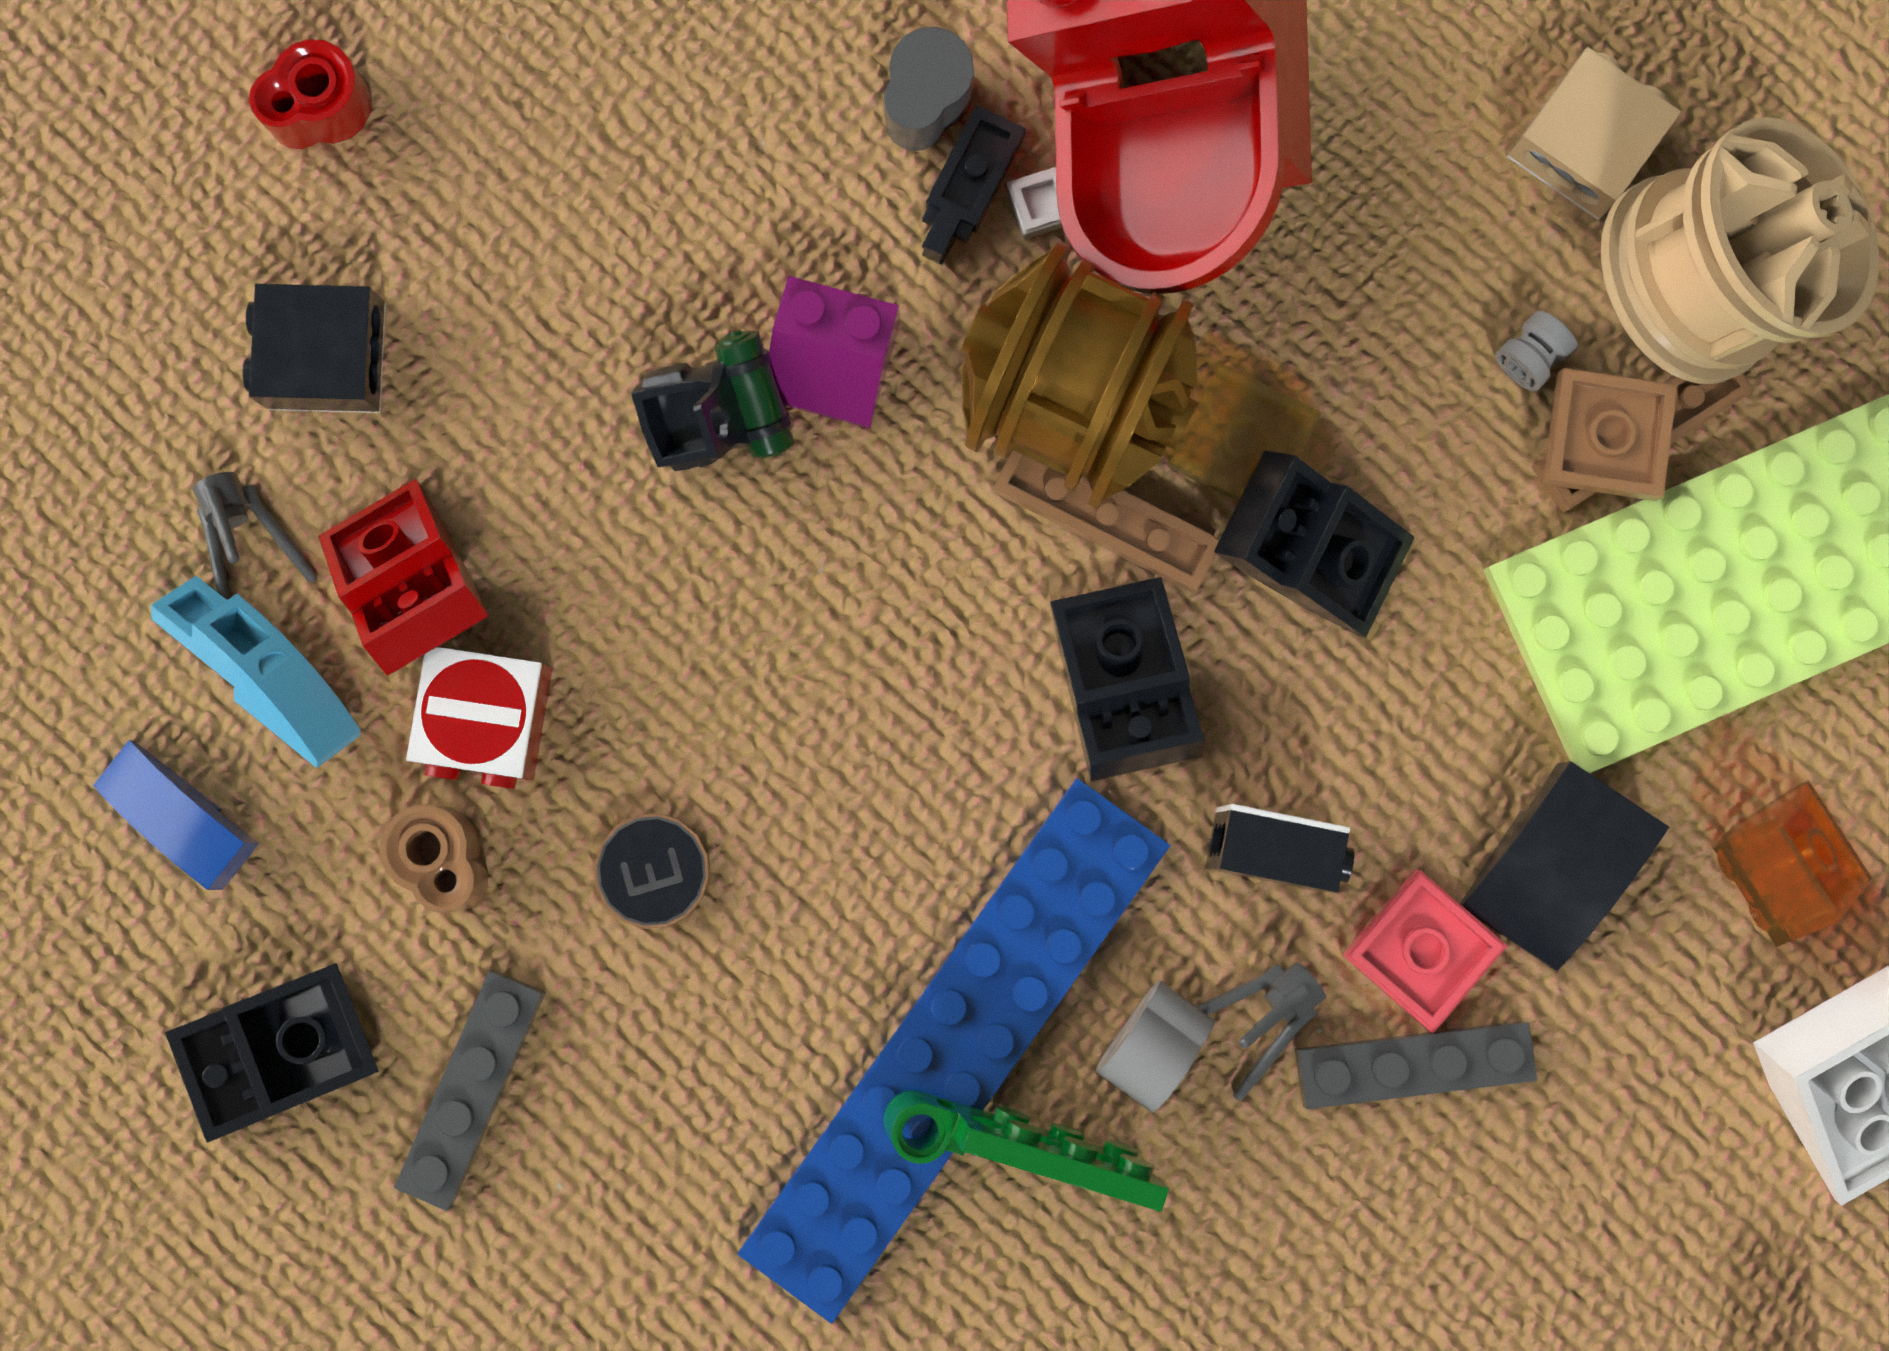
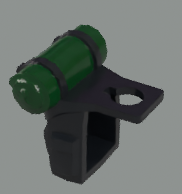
M737 330L721 338L715 345L717 360L691 368L688 363H678L673 366L662 367L650 371L645 375L643 381L636 385L631 395L642 433L657 467L670 466L674 471L688 470L695 467L701 468L721 459L729 450L747 447L752 457L767 458L779 456L794 445L795 440L790 428L791 419L789 413L784 409L770 366L771 357L768 349L764 348L759 331Z

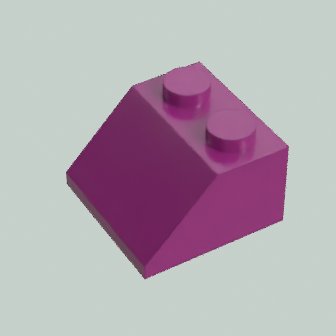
M788 276L773 326L769 348L770 366L783 405L871 429L900 326L899 305Z

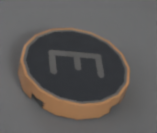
M659 813L636 815L615 826L601 843L594 864L596 889L606 908L621 921L644 929L668 927L690 916L704 898L711 879L709 853L699 834L681 820Z

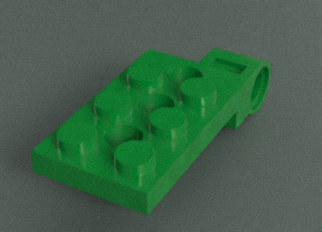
M911 1090L894 1097L885 1110L884 1128L886 1134L898 1154L912 1163L925 1164L932 1162L945 1151L962 1156L968 1153L1162 1212L1169 1188L1153 1173L1154 1166L1137 1158L1139 1154L1137 1149L1106 1139L1104 1147L1084 1142V1133L1059 1123H1051L1049 1130L1029 1125V1116L1011 1108L997 1106L993 1114L922 1091ZM919 1114L931 1117L930 1128L923 1136L915 1139L903 1136V1128L911 1117Z

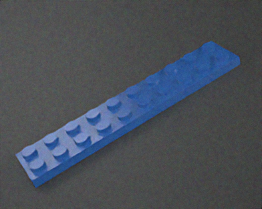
M1076 778L739 1249L737 1255L832 1324L953 1154L952 1152L945 1151L936 1160L925 1164L912 1163L902 1158L894 1148L884 1128V1113L890 1101L903 1092L916 1090L984 1110L1171 845ZM924 1114L911 1117L903 1128V1136L911 1139L923 1136L930 1128L931 1117Z

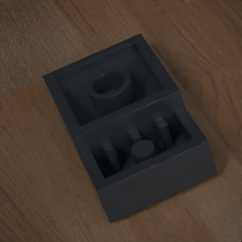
M1264 450L1214 553L1307 610L1358 636L1366 638L1415 537L1349 486L1328 481L1296 455Z
M1162 577L1050 601L1059 650L1090 781L1202 757L1204 738L1189 688V672Z
M1572 761L1557 763L1528 809L1518 813L1460 902V905L1476 919L1552 970L1558 971L1616 904L1669 829V826Z
M337 963L223 1007L220 1011L165 1032L206 1143L379 1072Z

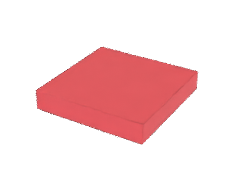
M1415 869L1341 956L1430 1033H1434L1507 948V945L1420 869Z

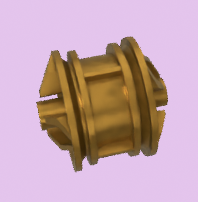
M1059 241L1052 249L1028 264L1001 286L991 299L989 305L983 302L970 325L961 351L966 353L965 362L961 369L962 410L967 432L965 447L977 452L986 439L998 436L994 450L995 455L1006 459L1010 452L1014 450L1067 475L1063 487L1075 491L1079 481L1084 476L1087 478L1092 490L1088 505L1098 509L1103 500L1128 488L1159 464L1166 446L1175 450L1198 402L1189 398L1191 390L1194 389L1198 381L1196 341L1188 320L1194 303L1183 299L1177 311L1160 315L1158 313L1165 298L1161 294L1153 292L1150 299L1093 273L1095 264L1085 259L1081 261L1074 274H1072L1067 264L1071 247Z

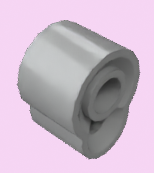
M1158 981L1144 996L1130 1018L1115 1036L1102 1056L1096 1072L1153 1113L1169 1098L1189 1071L1202 1045L1209 1036L1215 1020L1162 981Z

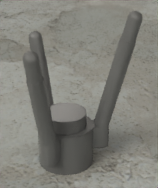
M221 472L210 475L194 485L193 492L200 507L197 509V514L204 528L217 593L226 600L231 598L220 540L228 561L233 564L239 561V554L231 529L244 524L249 517L246 511L249 509L256 515L304 578L310 583L317 581V574L307 563L305 557L261 502L255 485L242 487L237 474L234 472Z
M1295 962L1286 971L1278 964H1275L1262 976L1197 1007L1208 1015L1269 987L1271 990L1264 995V998L1272 1010L1241 1037L1239 1044L1243 1048L1251 1046L1280 1020H1283L1285 1023L1289 1021L1234 1091V1098L1238 1101L1243 1100L1253 1086L1258 1083L1302 1026L1317 1015L1314 1008L1326 999V994L1316 979L1298 962Z

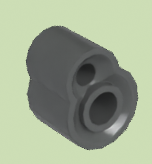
M939 27L919 28L905 35L895 46L889 63L890 82L884 94L886 131L891 140L900 148L919 151L934 145L945 129L957 124L968 112L974 87L973 56L965 41L952 31Z

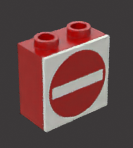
M436 647L424 654L406 761L425 764L424 776L458 781L460 770L482 773L481 784L515 789L517 778L534 781L553 669L539 662Z

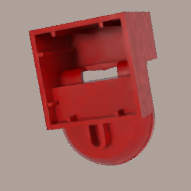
M1007 0L1008 43L1047 73L1054 85L1056 195L1060 221L1071 246L1082 260L1085 259L1095 264L1094 271L1104 278L1132 291L1153 294V292L1158 294L1177 293L1204 285L1231 270L1256 246L1273 219L1282 188L1312 183L1307 0ZM1193 40H1199L1202 43L1207 58V71L1123 88L1122 71L1117 57L1151 53Z

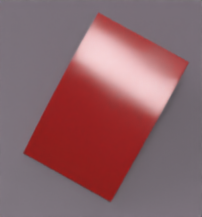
M417 479L410 481L318 536L338 597L352 614L362 646L387 676L489 616L460 554Z

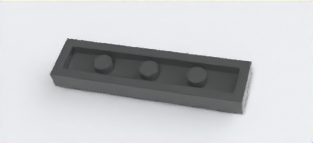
M489 970L396 1181L395 1189L445 1211L453 1207L546 994L545 991L496 970Z
M1525 1021L1295 1049L1302 1103L1306 1109L1537 1081L1529 1022Z

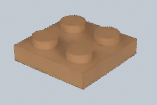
M1569 368L1560 370L1556 378L1543 484L1651 501L1663 498L1678 385Z

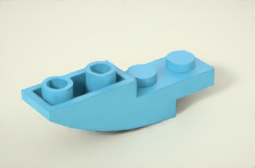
M195 576L151 604V620L233 685L234 701L316 768L360 737L361 729L325 680L277 628L238 594L226 600L199 577Z

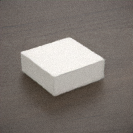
M1056 167L1007 182L1006 190L1023 240L1063 228L1057 207Z

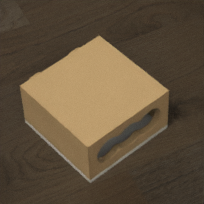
M1587 47L1563 77L1507 155V158L1599 220L1613 206L1619 196L1624 193L1681 111L1670 104L1668 97L1661 90L1650 85H1642L1626 74L1616 59L1604 53H1596Z

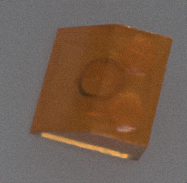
M1809 780L1795 786L1733 825L1713 846L1721 871L1730 881L1736 883L1749 903V911L1753 921L1761 930L1768 933L1776 947L1838 923L1872 878Z

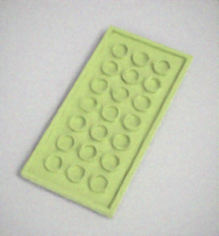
M1889 394L1664 491V497L1657 501L1642 500L1483 569L1570 761L1588 773H1592L1889 643Z

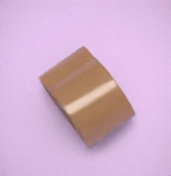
M415 805L401 810L387 823L380 838L379 852L384 870L397 885L412 891L423 907L433 912H458L474 907L483 898L488 888V874L484 863L480 859L481 839L476 826L464 813L445 806Z

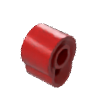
M307 39L289 46L279 54L272 69L265 71L256 78L250 88L249 104L252 113L280 144L292 149H304L318 142L335 144L351 139L363 129L370 117L372 97L368 84L339 47L325 40Z

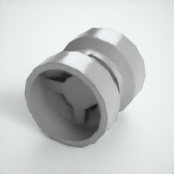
M1536 311L1522 325V334L1517 339H1509L1495 353L1501 369L1515 383L1529 391H1537L1551 377L1550 369L1556 363L1563 364L1577 350V342L1573 334L1561 321L1551 314Z

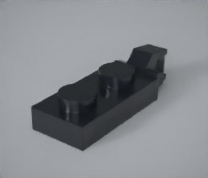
M975 105L926 200V211L922 217V222L932 227L922 244V248H924L923 257L943 265L956 238L968 243L973 232H977L1025 138L1026 128Z

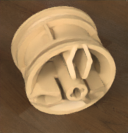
M1762 117L1743 122L1725 133L1712 148L1699 157L1693 168L1677 169L1664 175L1644 179L1621 194L1610 209L1604 224L1601 241V263L1611 304L1622 326L1638 348L1651 361L1671 375L1693 383L1716 384L1744 373L1758 360L1767 356L1779 342L1794 343L1808 338L1829 336L1855 323L1868 308L1876 289L1879 273V249L1876 230L1868 204L1855 178L1838 155L1819 137L1798 124L1779 118Z

